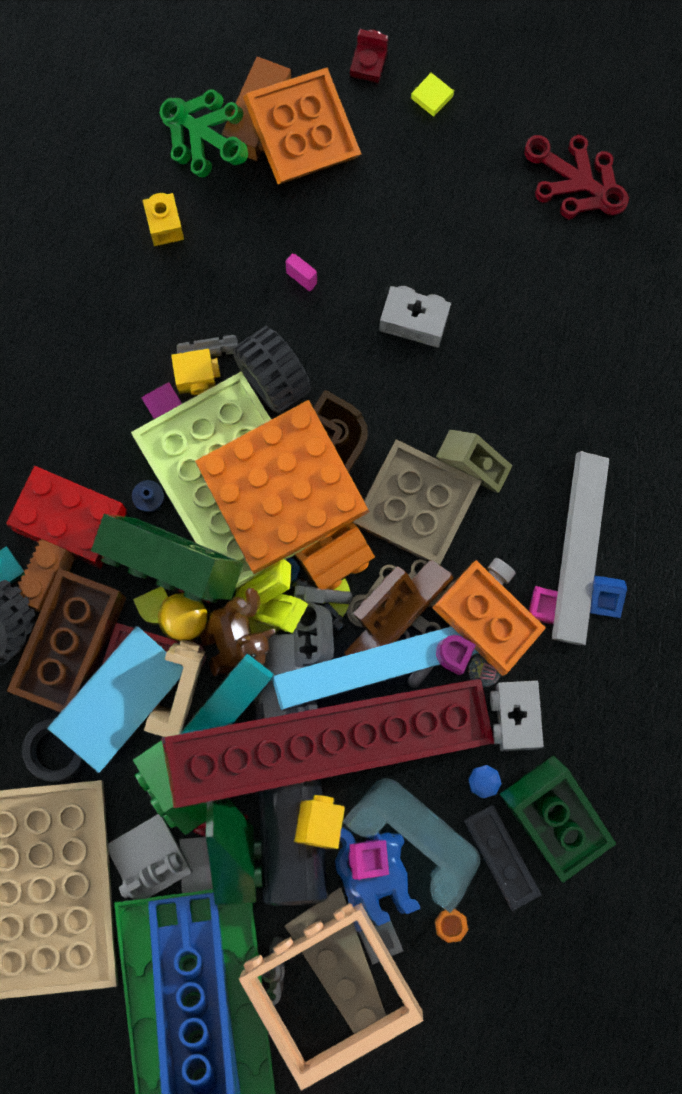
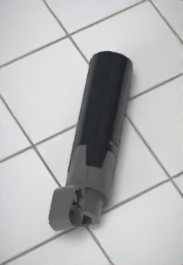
M306 602L308 605L293 634L273 635L268 639L269 651L263 666L274 674L273 676L332 660L334 655L333 624L331 613L326 607L313 602ZM316 611V621L310 626L308 622L309 615ZM317 648V652H314L311 655V650H315ZM272 679L254 699L255 720L318 709V701L315 700L281 710ZM322 779L259 791L263 899L267 905H306L325 902L328 899L326 849L294 843L301 801L313 800L314 795L323 796Z

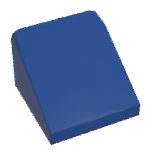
M594 576L590 613L621 618L627 591L625 581Z

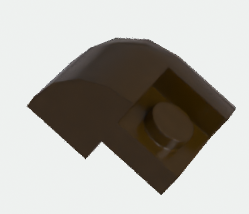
M324 390L313 409L349 473L366 444L368 438L367 424L362 417V413L353 405Z

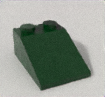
M554 755L500 793L518 822L562 883L616 845L570 771Z
M228 798L207 802L206 843L215 905L256 902V888H262V868L256 867V861H262L261 840L255 841L254 827Z

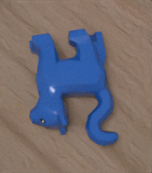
M341 828L339 841L343 845L336 857L335 863L337 873L343 880L348 904L351 903L354 907L361 903L370 920L376 926L390 921L388 912L382 911L379 906V899L389 895L400 914H409L421 909L419 903L411 899L408 894L407 872L400 859L401 848L404 845L402 835L388 832L383 834L376 832L374 836L372 834L365 835L367 841L386 840L389 875L357 880L352 878V868L349 866V844L355 843V839L350 831ZM353 922L356 932H361L362 929L358 922Z

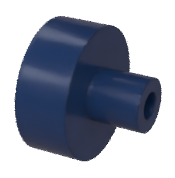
M146 480L135 486L132 492V500L140 512L154 514L163 507L165 494L158 483Z

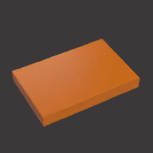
M477 560L471 563L432 607L463 638L476 644L474 649L502 676L511 670L546 628Z

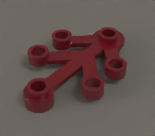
M535 135L528 139L524 153L530 162H542L569 179L553 183L549 181L540 182L535 191L537 200L549 202L555 195L587 191L594 196L580 200L573 197L566 198L561 205L560 212L567 219L575 218L578 212L601 209L608 215H618L626 209L628 195L623 187L616 185L612 169L613 156L609 152H599L594 160V168L601 172L603 185L593 180L587 154L588 141L584 136L576 135L572 137L568 147L569 152L575 156L577 169L551 153L550 143L545 137ZM580 143L583 148L577 149L573 144ZM534 149H537V150H539L542 154H541V155H535V154H533L531 151L534 150ZM605 159L608 161V165H602L598 160ZM540 189H548L550 194L543 195ZM614 198L617 204H611L607 199ZM572 205L575 207V211H568L565 206Z

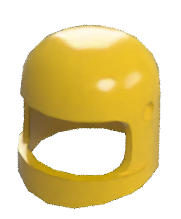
M184 593L167 597L162 602L158 612V625L162 633L169 639L176 641H188L198 637L205 629L207 623V610L204 604L184 597Z

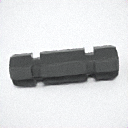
M235 335L223 336L222 340L216 337L194 341V344L191 345L189 342L179 343L177 345V354L209 349L211 357L221 356L222 352H226V355L233 354V348L238 345Z

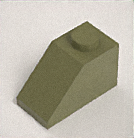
M449 430L436 456L440 461L481 480V486L497 493L500 492L512 468V465L477 434Z

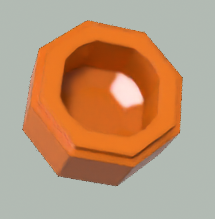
M456 909L441 911L434 921L436 935L447 943L461 941L468 931L466 917Z

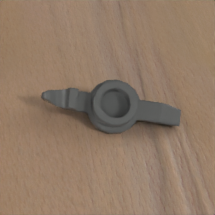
M282 937L273 938L269 948V955L275 952L274 946L283 941ZM283 963L262 974V978L270 983V989H267V993L270 995V1000L274 1006L282 996L283 978L285 975Z

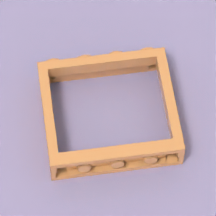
M351 903L344 905L333 913L335 918L325 924L321 920L311 924L303 930L305 935L295 941L291 937L281 941L274 946L275 952L265 958H262L261 955L253 957L243 965L245 969L242 970L239 981L301 1090L423 1021L422 1009L361 903L354 907ZM357 921L402 999L404 1006L305 1062L258 977Z

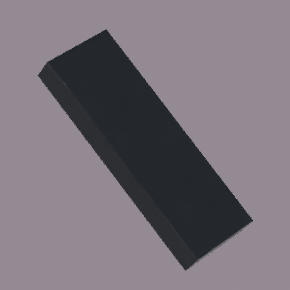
M493 805L463 820L511 911L541 896L537 885Z

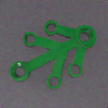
M213 89L187 102L181 98H168L160 108V116L163 123L171 128L173 147L171 149V158L180 164H186L192 156L191 171L202 178L208 176L212 169L211 162L205 159L203 139L220 149L221 157L232 165L242 164L248 157V149L244 142L236 137L226 139L210 128L225 121L237 124L244 115L243 109L234 102H230L220 109L223 104V97ZM206 107L214 111L196 119L190 116V114ZM183 126L189 129L191 149L184 145Z

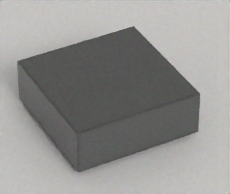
M391 920L379 926L374 925L391 956L403 951ZM363 931L359 932L372 964L380 962Z

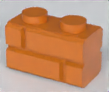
M352 522L295 554L311 583L316 588L334 590L342 583L341 579L350 573L356 574L365 570L369 565L368 562L375 558L361 531Z

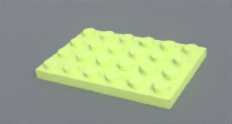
M242 372L131 432L195 543L244 562L235 589L250 581L263 570L256 574L252 572L195 460L271 420ZM306 546V547L300 549L299 551H297V552H295V553H293V554L287 556V557L284 558V559L287 560L288 558L294 556L295 554H297L298 552H300V551H302L303 549L307 548L308 546Z

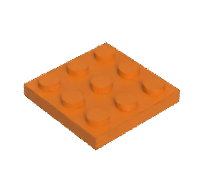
M327 68L251 91L243 96L278 185L355 159L361 155Z

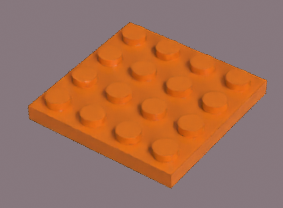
M309 400L195 460L254 574L369 513V509Z

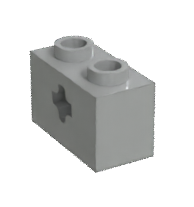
M391 286L380 319L379 331L439 348L451 303L446 302L443 297L430 294L425 296L416 293L415 290L406 286H399L398 288ZM414 311L420 312L417 317L412 316Z
M538 681L498 683L495 686V691L490 692L491 710L497 711L498 724H493L494 744H499L500 751L536 750L543 748ZM514 708H516L517 714H523V719L518 721L517 725H515L514 719L508 718V714L513 712Z

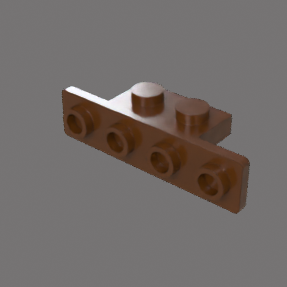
M430 560L411 580L408 574L397 566L353 613L365 628V631L345 651V655L396 642L453 580L452 574L433 560Z

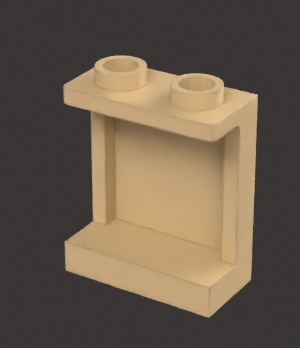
M181 640L180 644L174 643L167 651L165 660L183 666L173 706L171 709L157 705L149 715L144 731L164 737L178 735L182 732L206 651L199 650L200 645Z

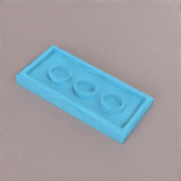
M135 627L47 729L94 770L100 772L181 678L183 666L165 660L167 652L143 630Z

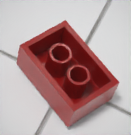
M34 466L6 524L18 534L37 542L45 540L68 550L76 559L101 569L104 563L101 561L102 555L92 552L91 549L103 514L126 517L127 510L121 502Z

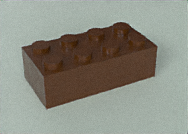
M59 568L7 692L61 713L96 673L126 597L116 589Z

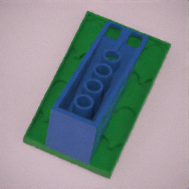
M213 889L114 903L136 1094H276L268 1030L239 981L241 972L245 969L243 965L259 955L253 903L215 905ZM259 976L258 979L262 984V977Z

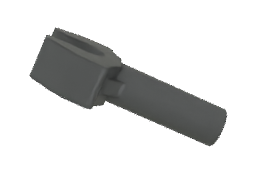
M295 586L294 597L304 601L350 604L352 601V594L349 591Z

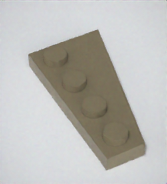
M341 887L328 895V899L325 902L315 904L285 925L294 941L304 936L303 930L319 920L325 924L335 918L333 913L346 905ZM353 923L302 951L354 1034L386 1016Z

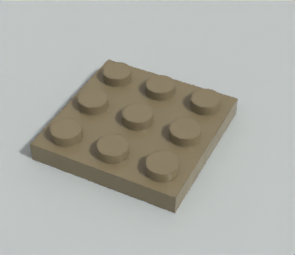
M395 440L364 500L369 513L354 520L353 523L358 528L427 562L433 560L440 565L481 484V480L401 441Z

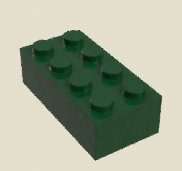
M103 514L91 549L92 552L102 555V562L116 567H120L121 564L130 567L128 573L145 579L148 576L156 578V585L169 590H175V587L184 590V597L197 602H203V599L213 603H217L218 599L231 600L244 565L242 561L137 518Z

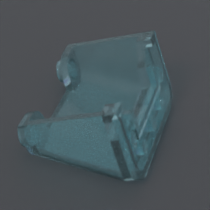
M387 778L378 780L346 816L342 824L354 834L356 833L363 837L376 835L386 823L393 827L437 865L429 874L432 878L430 883L432 900L443 910L451 913L463 898L480 866L478 851L399 783Z

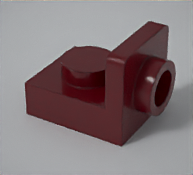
M359 30L357 46L350 68L351 77L379 83L387 54V35L376 30Z

